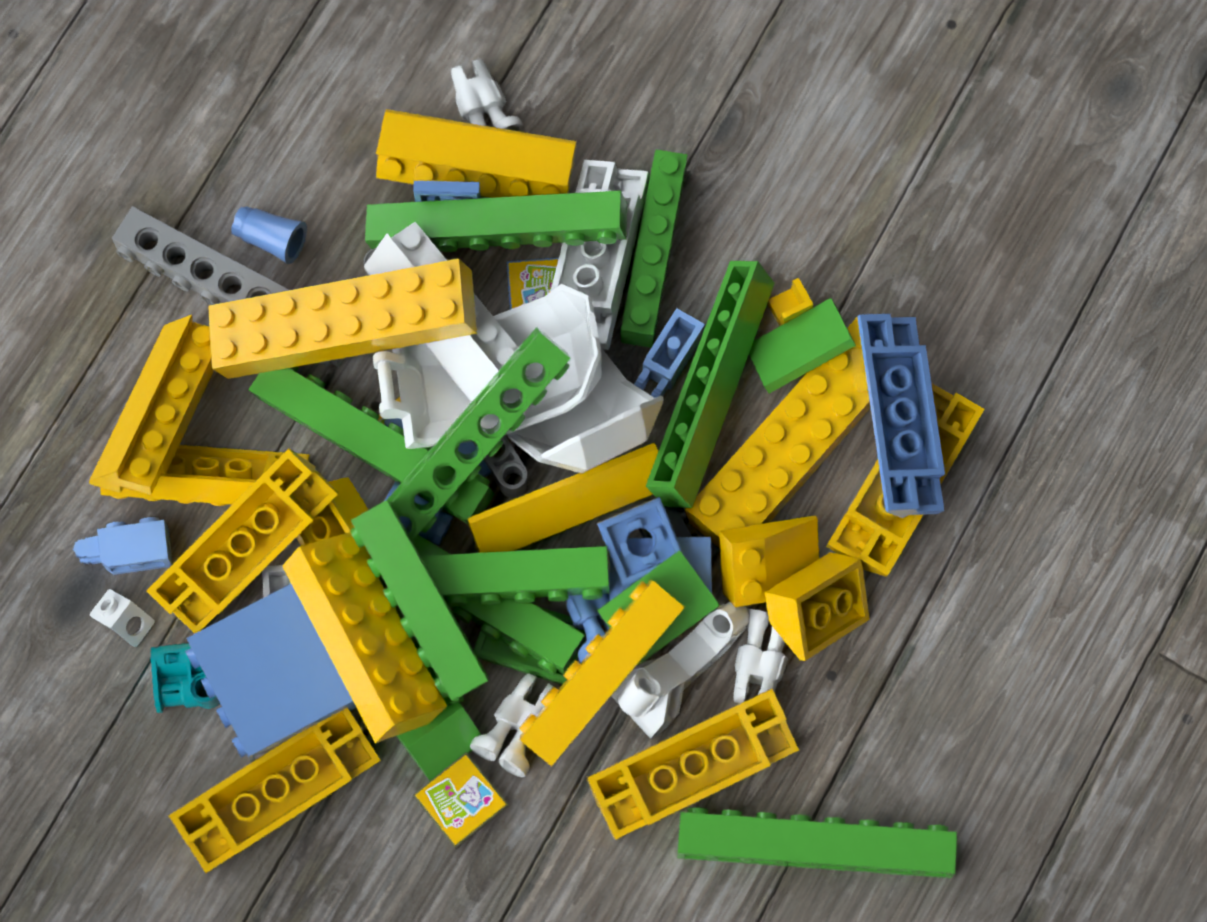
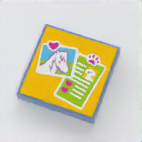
M559 258L507 261L510 310L545 297L550 293Z

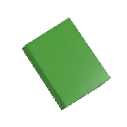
M458 702L447 706L428 725L402 733L396 737L429 781H431L463 754L471 753L473 750L470 748L473 739L481 734L465 709Z

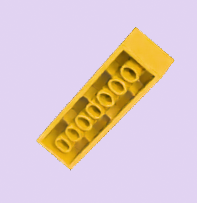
M460 259L208 306L212 369L227 379L477 334L472 270Z
M857 317L847 327L856 346L807 372L696 496L693 507L685 509L689 520L688 523L705 537H711V542L720 548V530L770 523L871 409Z

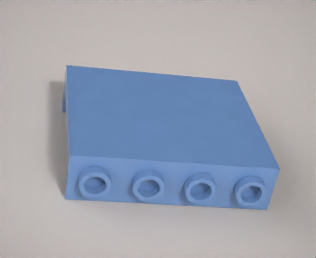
M292 584L186 638L191 648L185 652L194 669L201 666L206 678L202 679L201 682L210 698L217 696L222 707L216 711L225 728L232 725L237 734V737L231 740L241 758L248 755L250 761L253 762L256 760L255 756L348 707L352 711L357 708Z

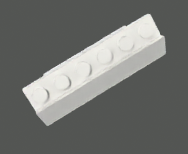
M584 159L576 193L621 191L627 201V236L625 240H617L613 244L586 241L583 245L572 246L563 243L551 291L560 284H564L592 297L600 348L609 350L647 196L650 175L648 171L617 169L615 162Z
M414 222L393 237L386 234L364 265V270L368 275H374L447 260L419 225ZM475 294L477 334L424 343L471 402L519 348ZM531 364L528 365L526 371L531 368Z

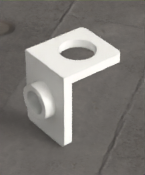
M111 589L107 590L90 613L93 619L112 629L133 647L139 645L155 623L154 619L136 604ZM132 617H140L141 627L139 631L135 634H128L126 630L128 621Z

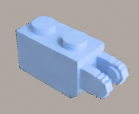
M676 308L643 362V371L634 385L644 390L649 379H652L658 385L652 391L651 396L656 398L662 395L663 397L667 389H672L697 349L705 329V324Z
M157 517L140 519L137 524L126 525L125 522L109 523L106 525V528L97 529L98 536L88 537L84 540L81 538V540L75 542L73 549L77 558L84 565L102 563L105 569L113 575L167 568L173 564L169 528L164 520H159Z

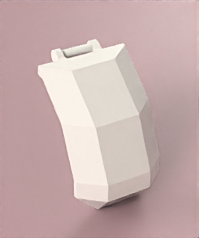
M560 284L545 297L493 316L518 347L538 327L564 349L571 358L567 362L570 366L566 373L559 380L553 379L547 385L545 397L536 406L531 404L523 413L525 419L515 431L569 412L586 399L601 379L602 354L591 296L567 285ZM424 343L392 349L393 353L387 351L375 353L373 355V365L378 370L382 403L379 405L380 416L384 419H402L407 449L434 446L471 401ZM532 363L531 368L525 372V375L530 378L538 377L542 373L543 365ZM391 369L397 371L401 402L395 401ZM509 389L504 393L503 401L514 403L520 398L521 392L518 389ZM488 414L482 418L481 426L486 429L493 428L497 425L499 418L494 414ZM509 429L506 434L512 433V431ZM465 440V441H463L462 443H464V442H473V441H472V440Z
M601 349L602 377L584 401L569 412L509 433L507 436L538 462L584 473L646 442L664 399L662 395L654 398L626 380L604 350Z

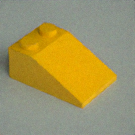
M816 516L719 531L722 591L734 607L765 603V592L819 559L818 518Z

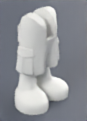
M481 58L472 61L475 72L474 78L467 80L461 65L451 69L456 90V103L464 120L470 121L471 124L487 126L483 118V114L487 113L491 118L493 127L519 132L523 131V123L518 117H506L503 113L502 108L506 103V99L500 89L501 87L493 80Z
M748 609L750 615L747 625L748 640L747 644L739 646L735 663V672L737 673L734 687V702L739 704L745 701L749 693V683L761 685L758 695L771 688L775 692L777 683L784 676L788 660L782 653L785 641L773 626L768 648L766 651L761 650L763 636L769 623L768 612Z
M529 673L521 679L511 695H508L502 701L494 716L498 722L495 727L487 734L476 736L470 745V748L477 755L489 761H494L500 753L502 744L509 731L516 729L517 732L501 755L499 763L505 770L518 777H525L529 771V762L525 757L527 746L520 741L519 736L522 734V731L518 728L531 713L535 716L538 715L545 706L541 703V700L553 687L548 683L540 694L535 706L525 701L532 692L537 679L536 676Z

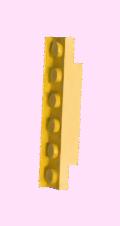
M386 109L376 151L378 155L376 178L414 184V181L479 182L481 196L491 198L568 194L577 141Z
M192 314L163 326L91 475L90 485L122 493L125 487L152 495L161 474L166 475L214 372L212 369L210 326L193 322Z
M931 383L945 475L940 477L941 485L985 409L957 392L953 396ZM878 459L826 547L837 554L859 558L862 561L863 570L887 577L923 515H908L900 518L886 512Z
M655 443L600 464L584 473H578L467 518L477 552L515 551L653 495L646 487V483L658 454Z
M179 445L166 475L161 474L152 495L125 487L122 493L100 487V495L112 496L116 499L134 497L144 498L148 501H159L161 499L176 500L184 504L204 502L215 506L232 505L284 452ZM298 454L309 462L310 454Z
M288 448L146 592L169 614L173 612L196 634L240 594L314 520L339 492L315 469L316 466Z
M771 688L587 777L597 806L600 808L613 838L616 840L638 828L650 825L799 751L773 689Z
M347 707L287 739L170 814L169 817L204 872L207 873L350 782L353 778L381 760Z

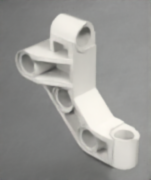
M731 602L717 607L669 653L659 658L644 661L638 666L636 665L611 695L624 712L631 715L630 717L650 739L657 737L677 717L680 711L683 690L716 662L746 630L750 618L748 609L745 606L734 607Z

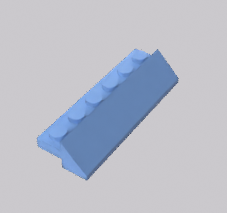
M860 314L857 318L885 510L887 513L900 518L908 515L939 514L944 511L940 477L945 475L926 345H919L916 318H891V314Z

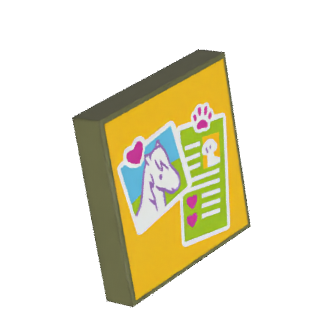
M467 753L463 754L413 794L415 800L455 850L509 807L508 803Z

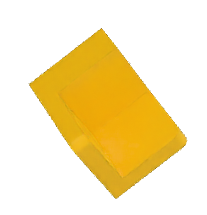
M799 278L792 280L791 289L770 298L767 303L779 326L812 309L814 305Z

